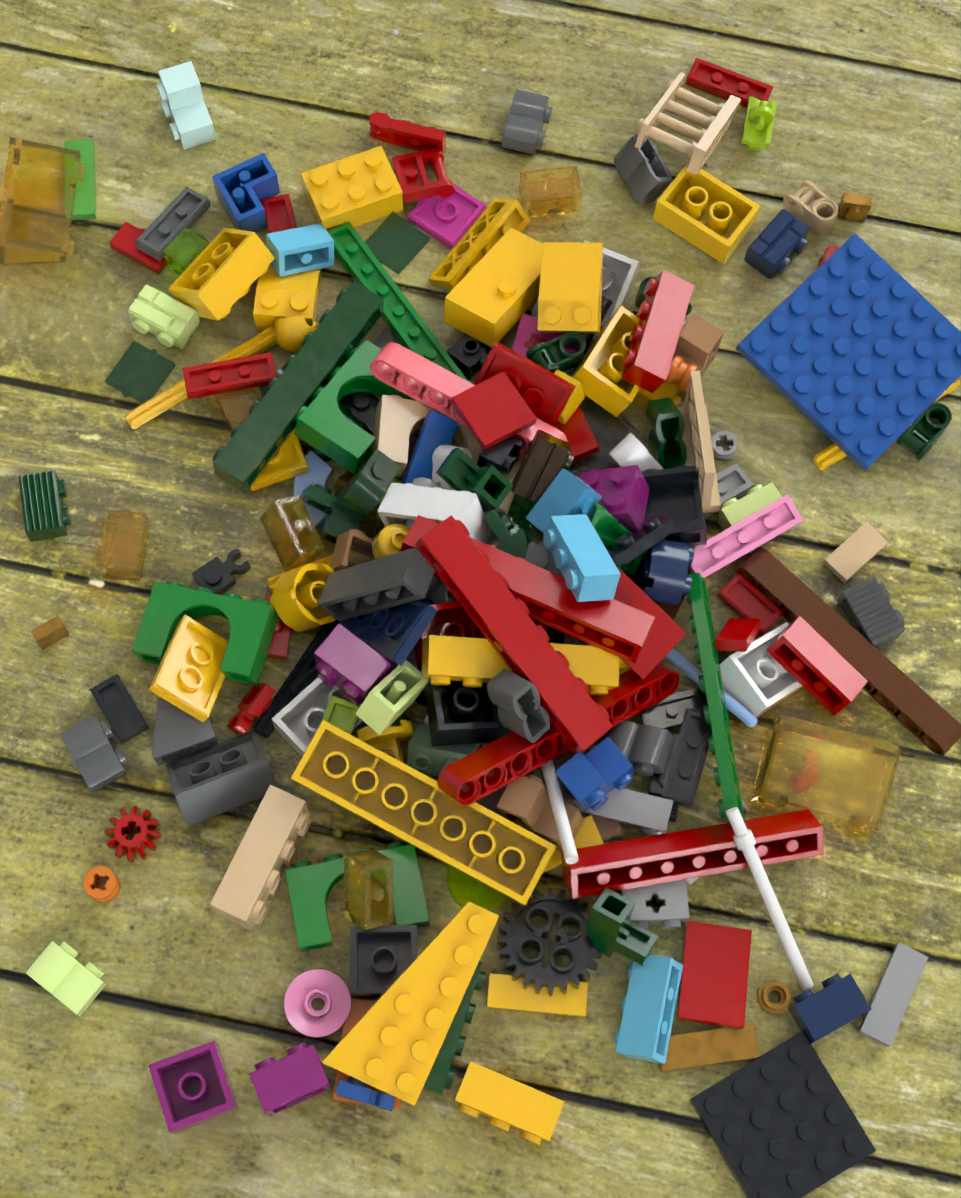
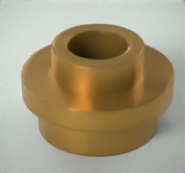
M770 980L760 987L758 1002L764 1011L771 1014H779L789 1007L791 993L784 983ZM771 991L778 994V1003L770 1002L768 994Z

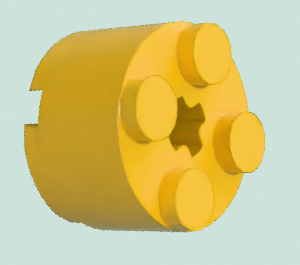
M310 563L285 572L279 577L274 586L273 594L270 597V603L287 626L297 632H302L336 620L317 605L329 573L336 572L332 567L323 563Z

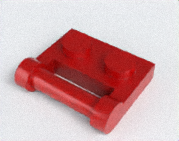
M431 148L392 157L397 180L403 191L404 203L438 195L442 198H448L453 195L455 189L452 181L447 177L443 165L444 156L439 148ZM429 164L433 167L437 181L429 182L424 165Z

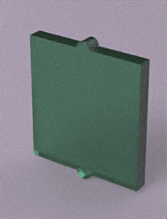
M393 211L365 243L381 264L383 263L399 275L430 241V237L414 226V222L409 223Z
M133 341L105 382L121 391L124 397L130 396L143 404L155 396L174 369L175 363L159 355L156 349L150 350Z

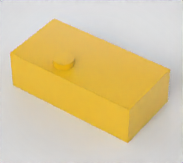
M510 228L445 297L444 322L490 347L496 341L499 342L521 318L522 313L524 314L539 296L543 244Z

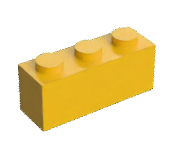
M470 1061L454 1102L460 1104L458 1111L477 1118L478 1114L481 1113L491 1118L490 1125L507 1132L511 1126L523 1132L521 1138L540 1145L541 1140L550 1141L565 1101Z

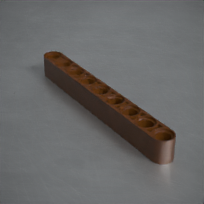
M757 547L737 567V573L739 572L780 608L784 612L783 617L789 623H792L797 617L801 616L868 681L862 689L933 753L944 756L961 738V724L770 552L762 547Z

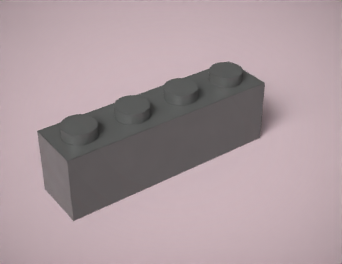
M411 548L329 573L317 605L338 621H343L420 600L426 596L434 570L419 550Z

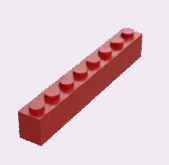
M418 515L402 542L401 551L411 548L418 550L414 544L438 526L439 523ZM469 537L476 547L480 546L486 552L490 560L488 563L496 573H501L506 578L510 586L509 591L515 599L519 598L525 603L530 612L528 616L531 619L634 664L636 663L654 622V616L647 614L641 609L621 603L616 599L577 602L571 589L567 588L565 578L551 570H545L533 565L523 558L503 552L493 545L485 544ZM434 571L433 576L440 579V577Z
M451 515L421 537L414 545L511 672L537 687L540 694V706L545 708L549 715L550 723L573 753L584 751L613 727L609 722L610 716L607 710L601 704H596L588 694L590 690L587 684L581 678L574 676L568 668L570 664L567 658L560 651L556 652L548 642L550 638L545 629L540 625H535L528 616L530 612L525 603L519 598L515 599L509 591L510 586L506 578L501 573H496L488 563L490 560L486 552L480 546L476 547L468 537L470 534L467 527L460 520H455Z
M809 809L745 820L746 828L752 831L756 840L754 846L762 865L824 855L823 825ZM730 823L577 848L579 860L574 864H567L563 851H561L563 881L572 899L602 894L606 887L613 891H620L746 869L749 866L742 850L737 849L733 839L735 833Z

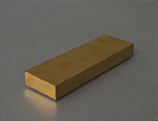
M754 1023L746 1024L743 1029L726 1027L671 1035L665 1064L659 1063L660 1071L667 1072L759 1058L760 1053Z

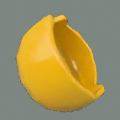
M302 316L286 317L274 323L277 343L285 351L298 353L302 348L301 345L305 336L309 332L314 333L318 328L316 321L313 322L312 326H309Z

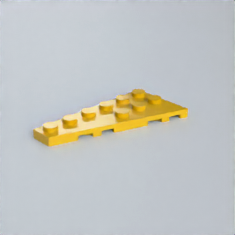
M467 902L321 1063L415 1106L499 915L476 904Z

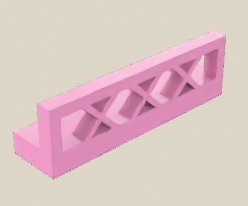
M787 494L707 540L706 545L696 546L694 548L692 564L688 565L692 574L700 572L703 578L799 524L803 519Z

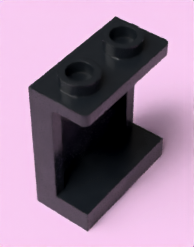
M679 465L670 469H647L642 472L650 488L644 520L652 515L671 518L676 526V530L663 538L664 540L682 542L688 546L706 545V524L700 495L698 467Z

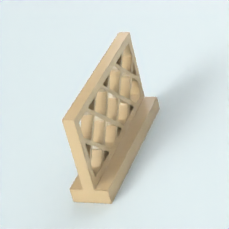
M691 371L688 404L686 407H677L685 421V431L682 439L686 445L687 458L684 465L698 467L703 513L720 512L721 503L700 371Z

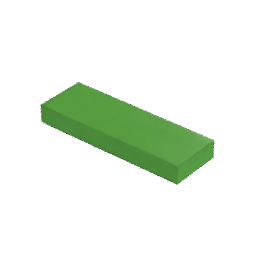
M64 140L67 220L96 219L94 140Z

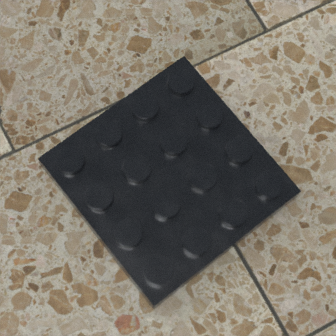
M803 1031L689 1099L746 1198H802L876 1151Z

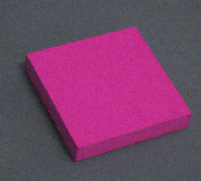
M454 184L455 190L452 196L442 198L438 195L421 199L407 215L408 222L451 250L487 208V205Z

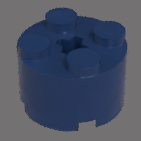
M662 539L646 550V556L641 559L636 572V585L654 602L677 605L681 602L683 594L688 595L691 589L692 577L688 576L687 573L688 565H691L693 561L694 547L688 546L686 543Z

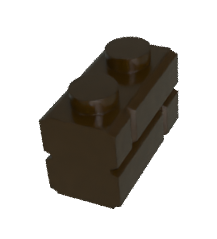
M537 430L512 481L514 486L511 491L537 503L561 469L569 470L574 459V455L570 454L571 444L542 430Z

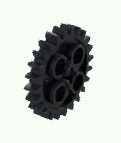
M548 888L547 895L543 897L539 890L535 889L533 900L529 898L527 904L522 906L513 902L511 908L515 914L505 912L503 919L508 924H499V932L506 935L497 938V945L505 947L499 951V958H509L504 964V970L514 968L512 980L516 981L523 977V989L528 988L533 983L536 985V994L540 993L542 987H547L549 996H552L554 988L559 987L564 995L567 992V984L569 983L577 990L580 985L578 978L580 977L588 982L590 974L587 969L596 971L598 968L597 962L592 958L599 959L602 957V952L596 948L588 935L587 921L590 913L587 915L585 913L588 903L585 902L578 906L576 905L577 898L565 899L564 889L560 891L558 897L553 896L551 888ZM558 914L560 919L556 929L555 942L552 945L548 966L543 969L541 968V963L545 953L546 941L549 937L553 916ZM535 916H541L545 918L547 924L541 928L535 927L530 923V919ZM572 924L578 928L579 933L574 936H568L564 934L561 928L564 925ZM526 947H534L538 950L539 955L534 959H528L524 957L522 950ZM565 955L570 959L571 964L567 967H559L554 963L553 959L556 956Z

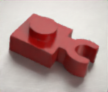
M258 683V686L252 685L237 707L239 709L238 713L231 718L227 727L236 734L244 735L250 728L254 717H259L269 709L272 704L271 698L276 691L268 684Z

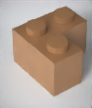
M694 313L688 322L685 320L683 322L673 359L676 355L683 357L684 362L698 365L697 371H700L702 377L716 357L724 331ZM689 387L685 392H679L678 396L682 398L683 402L688 397Z
M526 774L509 783L497 805L502 817L556 845V850L563 851L551 803L543 781L534 775ZM563 798L573 839H575L584 819L578 809V805L569 799Z

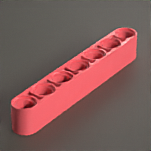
M394 342L387 343L370 364L372 374L385 384L467 427L452 405L451 399L453 396L475 385ZM538 418L536 424L513 435V437L523 441L520 454L523 458L537 430H542L568 442L563 432Z

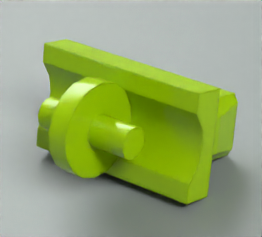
M749 97L741 144H745L747 150L760 152L762 148L769 149L777 101H761L755 97Z

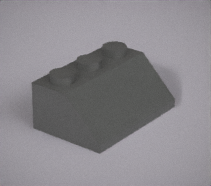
M255 730L165 764L175 798L187 827L193 824L204 823L211 817L223 812L234 811L241 805L256 799H263L270 785L278 788Z

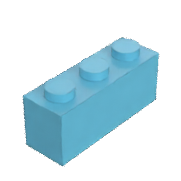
M587 515L551 516L548 529L544 531L543 535L544 545L551 552L556 567L560 569L565 578L566 586L568 589H571L576 601L613 600L621 574Z
M649 955L643 965L635 961L630 963L628 968L629 984L627 994L623 997L621 1004L623 1013L621 1025L615 1035V1052L632 1059L665 1064L683 970L681 963L671 957Z

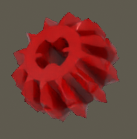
M133 806L131 814L128 815L126 810L121 808L119 810L122 816L120 820L115 817H110L109 819L115 828L105 829L106 836L111 837L106 844L109 849L116 848L115 856L119 859L126 854L127 860L134 862L136 853H138L144 860L147 858V854L144 851L147 847L152 851L157 849V846L151 840L161 838L162 834L154 830L160 823L157 819H150L152 813L148 809L140 814L138 806ZM133 828H137L140 834L134 835L133 840H130L127 833L130 834L133 832Z

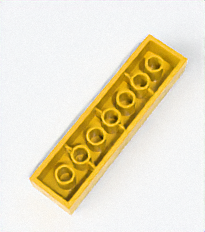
M322 720L291 777L292 781L522 905L527 904L556 848V845L476 802L467 806L459 804L439 789L436 780L325 720Z

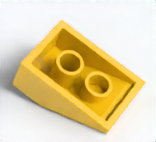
M543 242L538 297L537 330L539 332L601 334L603 243Z
M269 264L267 272L259 277L256 287L253 311L256 331H264L271 326L274 327V323L277 320L293 316L304 317L306 323L312 326L317 316L322 269L279 277L271 264Z

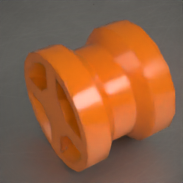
M676 355L671 363L665 383H674L680 391L685 392L689 387L691 371H697L699 366L694 363L688 364L684 362L683 357Z
M105 866L91 868L84 877L83 886L86 893L99 903L113 900L120 891L118 877L111 869Z

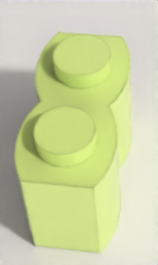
M52 941L27 970L26 974L76 1015L81 1016L106 986V983L101 980L104 973L90 962L85 966L78 962L75 958L79 953L65 941L60 946Z

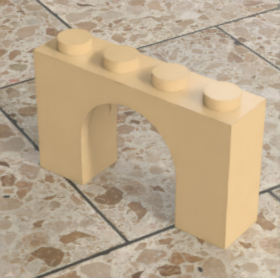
M382 395L375 412L374 437L376 439L373 450L378 449L401 466V469L395 476L400 478L408 463L409 436L421 431L428 411H437L419 401L404 399L398 395ZM458 423L452 441L458 447L467 448L471 452L472 460L477 464L482 447L469 428Z

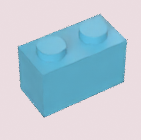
M321 223L266 234L267 248L275 257L270 264L279 277L334 266V240Z

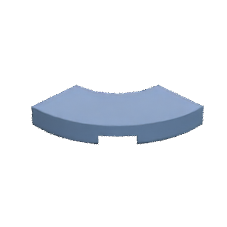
M311 450L305 457L310 471L295 476L294 499L302 522L313 533L322 524L326 514L300 502L299 499L303 490L309 485L319 484L326 487L328 480L333 474V469Z

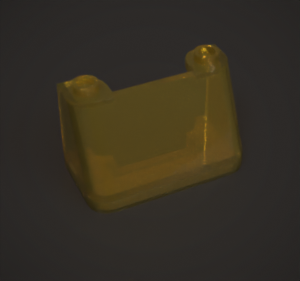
M10 137L0 205L1 265L66 262V257L72 258L75 240L69 239L76 184L77 180L83 181L85 164L80 163L81 151Z
M778 716L766 732L751 801L758 802L759 807L771 811H776L778 807L790 804L848 820L847 824L853 827L852 832L870 836L871 833L875 834L879 831L898 766L901 749L888 742L789 716Z

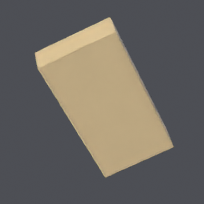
M866 521L824 560L823 564L845 584L875 557L888 542Z

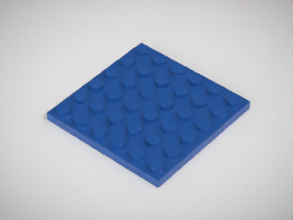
M856 233L735 348L864 472L903 434L910 424L915 422L961 376V331Z

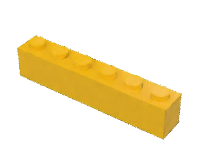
M429 635L423 639L421 678L431 679V684L450 685V680L463 681V686L482 687V682L488 683L503 669L511 672L487 639ZM550 643L556 652L560 651L567 658L570 664L568 668L574 676L581 678L587 684L590 690L589 694L607 695L608 690L619 687L618 656L595 646Z

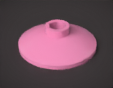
M323 969L306 971L296 977L286 991L284 998L285 1014L293 1028L301 1034L309 1037L328 1036L340 1029L349 1016L351 1009L349 990L344 981L333 972ZM320 998L324 1000L325 1005L322 1010L316 1011L312 1008V1003L315 999Z

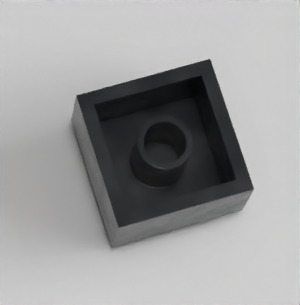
M429 679L424 687L432 746L491 743L497 740L503 725L498 717V706L493 704L489 698L487 682H482V687L463 686V681L450 680V685L431 684V679Z
M417 925L350 926L351 998H380L417 957Z

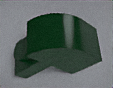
M459 448L452 449L436 471L455 491L476 493L483 511L498 509L514 486L493 465L480 468Z
M378 449L373 450L358 474L348 481L334 503L358 521L364 519L388 491L386 489L401 469V466Z
M309 485L303 490L299 501L326 514L317 536L336 545L338 535L350 529L358 530L361 520L358 521L334 503L344 487L336 491L333 496L331 495V490L322 485Z
M493 509L484 515L489 526L501 542L495 547L510 555L525 559L530 543L527 532L524 529H520L512 534L510 530L515 528L505 512L499 514L497 510Z
M606 887L591 909L587 921L588 935L593 944L609 958L616 951L643 965L655 947L659 936L630 921L635 902Z

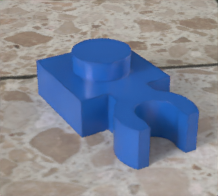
M351 1076L348 1077L347 1082L339 1080L336 1090L337 1096L388 1111L393 1110L396 1099L394 1096L367 1088L368 1084Z

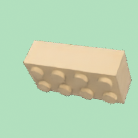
M272 785L269 786L210 903L216 915L250 931L253 930L255 924L259 926L262 924L268 911V907L265 906L270 894L275 896L283 880L280 877V873L284 865H291L297 852V848L294 847L299 836H305L311 824V819H309L310 813L305 800Z

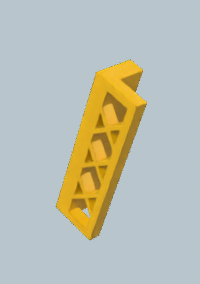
M494 198L428 278L429 282L434 286L447 287L451 292L510 228L522 232L531 220L517 199Z

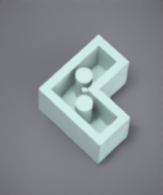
M189 61L158 71L161 83L156 84L161 98L160 103L166 118L171 117L173 123H170L169 126L174 140L180 139L184 150L216 140L213 123L204 103L201 85L192 62Z

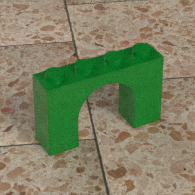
M365 340L359 348L354 347L350 351L344 366H337L329 378L330 382L325 387L321 385L314 393L308 407L302 406L295 416V421L297 422L296 436L354 474L371 455L376 438L348 420L340 411L338 402L344 396L355 392L371 393L380 398L382 395H398L404 399L416 401L378 380L372 374L370 364L382 349L368 340Z
M167 581L166 584L155 582L132 652L143 662L160 665L178 622L184 615L189 616L193 620L208 615L220 616L229 621L231 629L230 639L220 667L221 672L228 680L258 686L279 618L271 603L259 598H255L253 601L243 600L239 595L229 592L224 593V596L214 594L211 590L204 587H195V590L189 589L175 581Z
M398 841L388 844V849L375 851L373 847L357 850L355 852L356 856L343 858L342 854H335L323 858L324 862L311 865V861H300L292 864V869L285 870L300 951L305 952L333 946L327 914L328 897L338 882L352 875L371 876L385 886L391 898L396 925H417V928L429 926L430 920L415 847L411 844L407 845L405 841Z

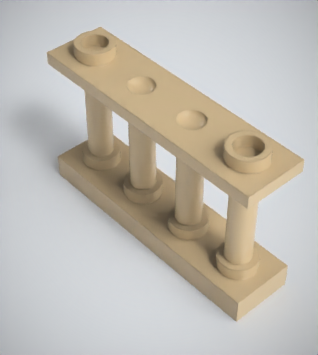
M680 72L674 81L669 80L662 98L647 118H641L634 133L638 135L635 147L640 149L648 137L687 154L686 158L690 159L686 171L697 175L733 123L741 99L731 95L725 104H716L681 88L686 74ZM679 99L712 114V116L708 117L675 102V100ZM667 111L704 128L699 130L666 115ZM659 124L696 142L691 144L656 128V126Z

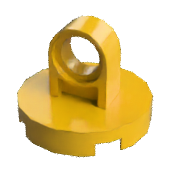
M400 720L401 726L393 727L390 725L381 735L376 733L370 726L357 730L358 737L356 738L387 755H393L395 759L404 763L400 744L410 740L414 733L411 721Z

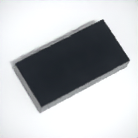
M118 674L89 689L121 744L149 729Z

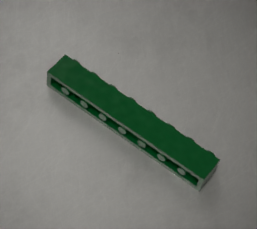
M353 281L348 289L343 288L336 298L335 306L331 311L327 309L319 320V326L314 333L309 332L305 336L301 345L302 348L297 355L292 354L288 358L280 377H274L270 381L266 389L267 393L262 400L258 399L253 403L249 410V417L243 424L240 422L235 426L228 444L225 447H219L212 459L215 475L243 493L248 491L296 428L295 416L300 408L304 405L307 407L310 405L316 390L321 385L325 387L330 382L329 378L337 366L342 367L345 364L350 351L354 347H358L383 314V298L356 281Z

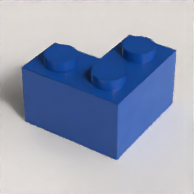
M265 153L212 176L215 194L235 229L256 233L267 228L265 209L261 204V199L273 197L279 194L280 191L277 174Z
M609 737L604 739L585 756L578 752L555 771L562 785L585 812L589 808L593 811L599 809L607 802L608 798L606 795L614 788H617L619 791L626 787L633 780L631 775L635 773L633 765Z

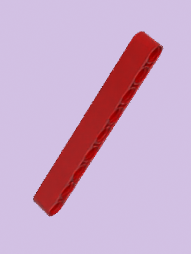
M659 663L644 680L639 678L630 669L619 675V687L608 690L607 695H589L596 704H601L607 710L610 716L609 722L615 726L669 697L677 689L680 678L676 671ZM551 723L550 729L535 743L526 740L514 732H510L446 766L439 774L437 785L440 790L459 804L467 806L571 749Z

